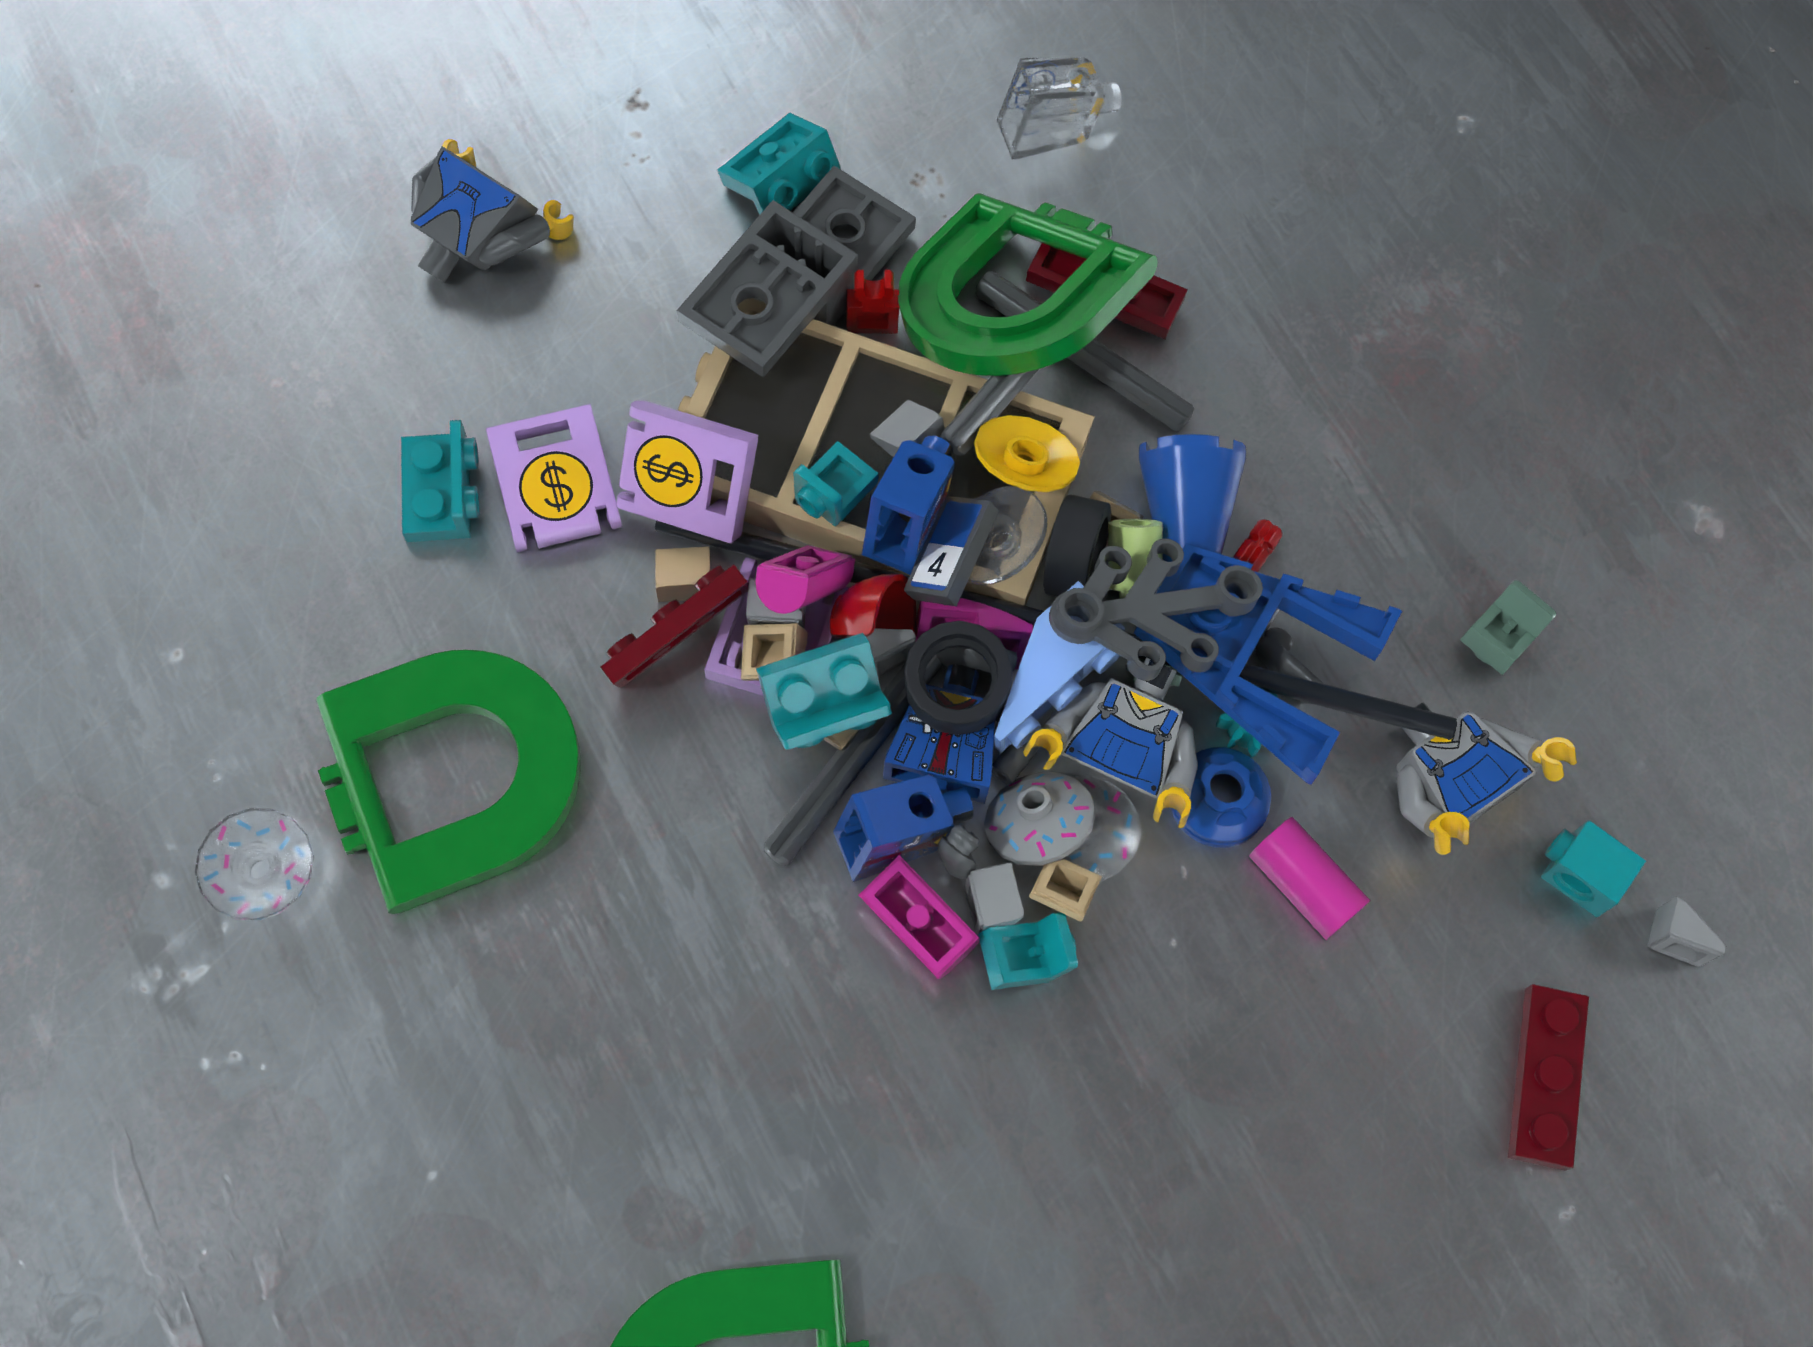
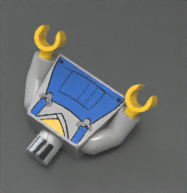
M1147 657L1143 663L1148 666L1155 665L1154 662ZM1165 665L1155 679L1143 681L1136 678L1132 687L1113 678L1107 684L1091 682L1083 687L1079 695L1061 711L1055 709L1043 728L1031 736L1024 748L1023 753L1025 757L1036 746L1043 747L1048 751L1050 758L1044 765V770L1051 769L1059 756L1063 755L1157 799L1153 812V819L1156 822H1159L1164 808H1173L1180 813L1181 818L1178 828H1183L1187 822L1191 810L1189 797L1198 767L1194 732L1190 724L1182 719V710L1163 702L1177 672Z
M1424 702L1415 707L1432 712ZM1469 711L1456 718V727L1451 740L1402 728L1416 746L1396 765L1400 813L1427 836L1434 838V848L1437 853L1446 855L1451 852V838H1457L1464 845H1468L1469 824L1520 789L1537 773L1534 769L1535 767L1542 765L1543 774L1549 781L1556 782L1564 777V771L1560 761L1568 762L1570 765L1577 763L1573 743L1562 737H1554L1544 742L1487 719L1478 718Z

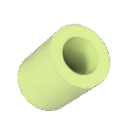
M1119 519L1108 523V546H1119L1125 549L1132 559V565L1126 579L1119 584H1112L1109 588L1119 591L1120 599L1126 597L1147 565V556L1152 545L1157 540L1163 539V523L1161 521L1152 519ZM1108 561L1110 568L1121 569L1116 562Z

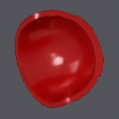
M882 574L864 579L848 588L843 595L838 596L833 605L830 615L831 636L845 639L848 635L854 636L863 633L868 637L874 632L875 628L907 629L915 633L916 600H913L904 591L908 578L903 574Z

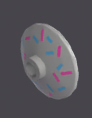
M1038 772L1020 777L1012 785L1009 784L1002 788L988 805L984 826L989 844L1000 857L1018 865L1042 866L1062 860L1079 849L1092 832L1096 812L1090 792L1077 779L1062 773Z

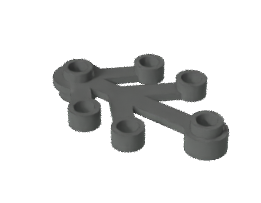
M1159 539L1152 545L1147 556V565L1126 597L1102 601L1112 584H1119L1126 579L1132 565L1131 556L1125 549L1119 546H1108L1100 552L1095 564V571L1083 588L1070 589L1060 594L1053 601L1049 611V622L1054 632L1060 638L1070 643L1085 644L1096 641L1127 659L1130 673L1143 681L1153 680L1159 675L1166 661L1164 650L1154 642H1140L1113 624L1125 622L1134 624L1181 652V661L1186 668L1193 672H1205L1212 667L1218 656L1219 647L1217 642L1211 636L1204 633H1195L1167 616L1219 609L1228 616L1245 615L1255 607L1262 594L1263 586L1261 579L1253 570L1235 565L1224 569L1215 585L1155 594L1165 577H1170L1178 571L1184 558L1183 549L1176 541ZM1158 554L1168 555L1172 562L1163 561L1159 558ZM1106 561L1116 562L1121 569L1110 568ZM1230 593L1236 594L1239 598L1232 596ZM1070 616H1078L1084 622H1078L1072 619ZM1192 648L1203 650L1207 657L1197 656L1192 651ZM1138 657H1149L1155 665H1145Z

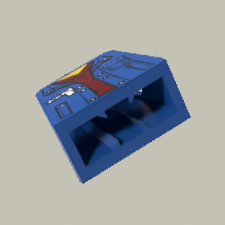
M932 435L925 437L921 444L911 440L901 443L871 496L862 550L863 556L911 575L946 496H948L955 461L951 457L953 448L945 439ZM899 513L911 517L909 522L903 520Z
M953 664L947 667L942 688L926 684V689L933 700L946 708L955 710L967 709L984 699L974 696L979 672L963 665ZM909 704L886 754L883 779L901 782L925 775H933L942 793L963 787L968 792L971 801L985 804L992 778L995 721L978 732L953 735L936 731L921 721Z
M925 775L852 794L833 833L852 881L855 882L882 872L899 855L906 862H910L937 851L938 843L942 836L947 837L954 824L972 819L974 810L971 798L965 788L959 787L942 793L936 778L933 775Z

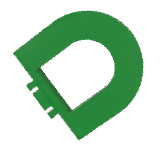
M977 193L910 259L899 282L898 303L904 328L910 341L916 349L931 361L954 371L974 375L1001 376L1025 373L1055 364L1089 344L1154 276L1158 259L1155 255L1110 240L1113 234L1112 226L1103 222L1096 226L1094 219L1061 208L1056 212V206L1046 202L1041 204L1035 212ZM1017 234L1087 259L1049 299L1038 307L1022 314L1008 317H986L966 310L957 302V297L966 283Z
M480 650L444 651L412 660L332 689L316 698L337 761L333 765L322 767L318 770L324 786L342 781V784L325 790V794L338 832L343 834L359 828V832L341 839L344 850L349 855L367 848L389 914L405 912L518 867L532 858L550 842L570 813L576 798L581 772L579 743L571 717L564 703L549 683L535 671L518 661L500 654ZM456 714L485 716L507 729L516 741L518 765L513 782L506 793L495 804L484 811L396 844L363 747Z
M824 1260L717 1270L684 1278L662 1289L643 1303L629 1317L610 1347H699L720 1339L816 1330L817 1347H869V1340L847 1342L841 1260Z

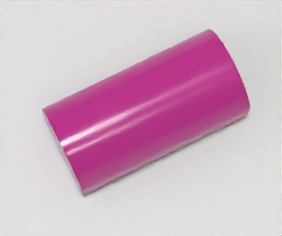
M804 546L757 566V594L768 609L781 614L791 613L844 589L852 579L855 558H852V555L814 546Z
M1293 816L1268 835L1249 855L1254 863L1325 940L1330 938L1371 901Z
M900 855L858 895L937 979H942L950 973L979 943L980 938Z

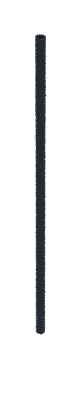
M657 520L655 523V531L767 561L802 548L742 532L741 536L730 544ZM855 561L854 572L850 582L856 584L864 579L882 574L902 573ZM964 590L960 597L1005 611L1032 624L1033 628L1037 617L1044 612L1040 609ZM1128 633L1129 635H1131V636L1134 637L1135 639L1139 640L1140 642H1143V641H1142L1138 636H1136L1135 634ZM1139 656L1138 658L1145 660L1146 656ZM1165 661L1164 665L1172 667L1168 662ZM1245 664L1239 677L1269 693L1448 740L1452 739L1457 719L1250 664Z

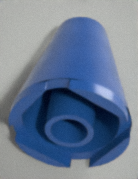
M1201 434L1157 438V448L1151 450L1147 442L1140 444L1138 458L1152 520L1163 523V539L1176 541L1182 549L1185 544L1222 554L1246 461V446L1242 442L1233 440V450L1219 447V436ZM1162 554L1163 561L1172 562L1168 555Z

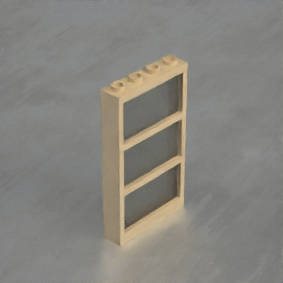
M751 298L743 300L738 305V309L745 314L755 315L765 310L767 305L763 301ZM812 319L764 378L716 346L712 354L705 352L696 370L695 381L698 384L692 397H683L678 411L759 435L744 522L818 548L852 555V558H855V561L909 575L862 555L871 496L877 485L835 527L822 516L818 519L813 518L799 506L795 499L793 472L801 464L810 469L839 441L879 473V483L893 457L871 439L870 433L907 400L938 413L943 418L944 427L946 428L988 379L948 369L922 356ZM1020 391L998 416L1030 417L1049 424L1069 439L1077 449L1079 460H1081L1087 445L1095 417ZM974 445L966 455L958 456L953 453L951 457L955 461L948 496L991 501L999 510L964 590L1026 606L1050 543L1057 514L1064 498L1068 495L1072 482L1063 489L1050 492L1027 491L1007 484L988 472L977 458ZM717 460L710 506L718 499L728 501L734 465ZM899 513L903 520L909 522L911 517Z

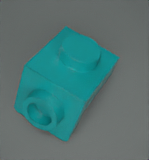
M837 441L810 469L801 464L793 472L795 499L807 514L816 519L822 516L836 527L878 484L879 473Z
M1061 912L1052 913L1038 922L989 927L978 934L992 990L1049 983L1078 967L1076 942L1073 934L1070 932L1066 915Z

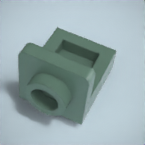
M1514 580L1460 640L1473 650L1478 659L1491 665L1503 675L1555 618L1556 611L1520 581Z

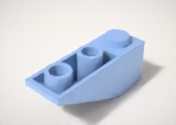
M1077 581L1070 589L1083 588L1084 586ZM1051 606L1036 619L994 735L995 748L1000 754L1011 744L1016 749L1026 744L1031 736L1041 728L1040 723L1037 721L1052 707L1057 711L1065 708L1082 691L1083 688L1078 684L1094 669L1099 674H1102L1120 657V655L1096 641L1075 644L1060 638L1054 632L1049 622ZM1070 616L1072 619L1078 622H1084L1078 616ZM1121 623L1113 624L1125 632V627Z

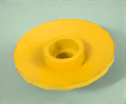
M1007 415L992 418L980 426L974 441L977 458L988 472L1007 484L1027 491L1050 492L1063 489L1075 480L1080 465L1077 449L1064 434L1049 424L1030 417Z

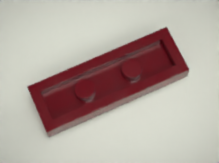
M1041 243L1027 271L1026 281L1055 293L1087 259ZM1154 275L1114 318L1166 340L1185 300L1188 289Z
M734 564L727 570H724L721 565L713 568L695 583L694 586L698 592L682 604L675 599L659 609L650 619L654 626L638 638L633 633L628 634L610 647L606 652L610 659L600 668L613 685L623 688L748 592L749 583Z
M1535 984L1525 988L1508 1150L1509 1159L1564 1171L1574 1168L1589 996Z

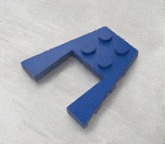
M1185 544L1183 547L1184 558L1178 571L1170 577H1165L1156 594L1212 586L1216 584L1220 574L1227 567L1239 565L1251 569L1254 564ZM1255 572L1261 579L1263 590L1255 607L1249 613L1234 617L1225 615L1219 609L1167 616L1195 633H1204L1211 636L1217 642L1219 647L1218 656L1212 667L1205 672L1189 670L1183 665L1179 650L1136 626L1134 631L1136 636L1142 641H1151L1158 644L1165 652L1166 662L1302 780L1312 785L1319 775L1340 732L1239 677L1276 609L1289 614L1373 661L1382 652L1402 610L1389 606L1386 611L1359 603L1361 597L1339 590L1330 595L1302 586L1303 579L1284 573L1281 579ZM1230 593L1232 596L1239 598L1236 594ZM1192 648V651L1197 656L1207 657L1203 650Z

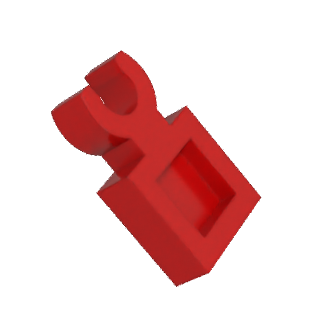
M857 270L854 273V289H847V331L855 334H898L899 289H894V273L892 270H885L884 278L878 281L865 279L864 270Z

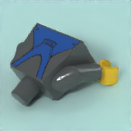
M453 139L445 140L437 156L415 173L412 178L411 211L413 214L411 216V225L434 239L418 267L444 283L460 257L485 271L491 265H497L549 237L555 240H563L572 234L574 215L569 214L566 218L556 219L561 214V203L556 200H550L544 205L543 217L537 215L538 209L476 168L473 147L470 146L463 153L459 154L458 143Z

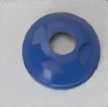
M1212 747L1197 752L1198 767L1189 797L1191 810L1185 826L1181 829L1190 838L1215 848H1229L1248 841L1262 828L1269 814L1271 788L1267 776L1251 757L1238 750L1227 747ZM1219 774H1228L1235 777L1242 788L1241 798L1231 803L1218 800L1211 791V779ZM1171 808L1173 817L1179 824L1180 813L1176 809Z

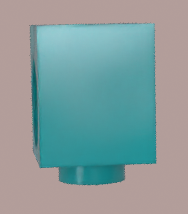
M1588 820L1572 833L1567 829H1563L1557 835L1544 854L1552 861L1541 875V878L1597 918L1619 903L1646 863V860Z

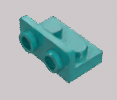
M788 113L718 168L717 172L725 187L754 201L760 215L772 200L791 211L805 200L833 166L841 169L827 129L797 115Z
M450 420V434L401 437L402 534L406 543L471 538V518H479L480 503L477 486H470V470L478 469L479 458L476 438H467L461 420Z
M863 633L756 668L772 727L786 750L796 747L808 748L815 746L825 737L848 729L859 730L873 725L877 719L892 714L890 702L881 691L870 643Z

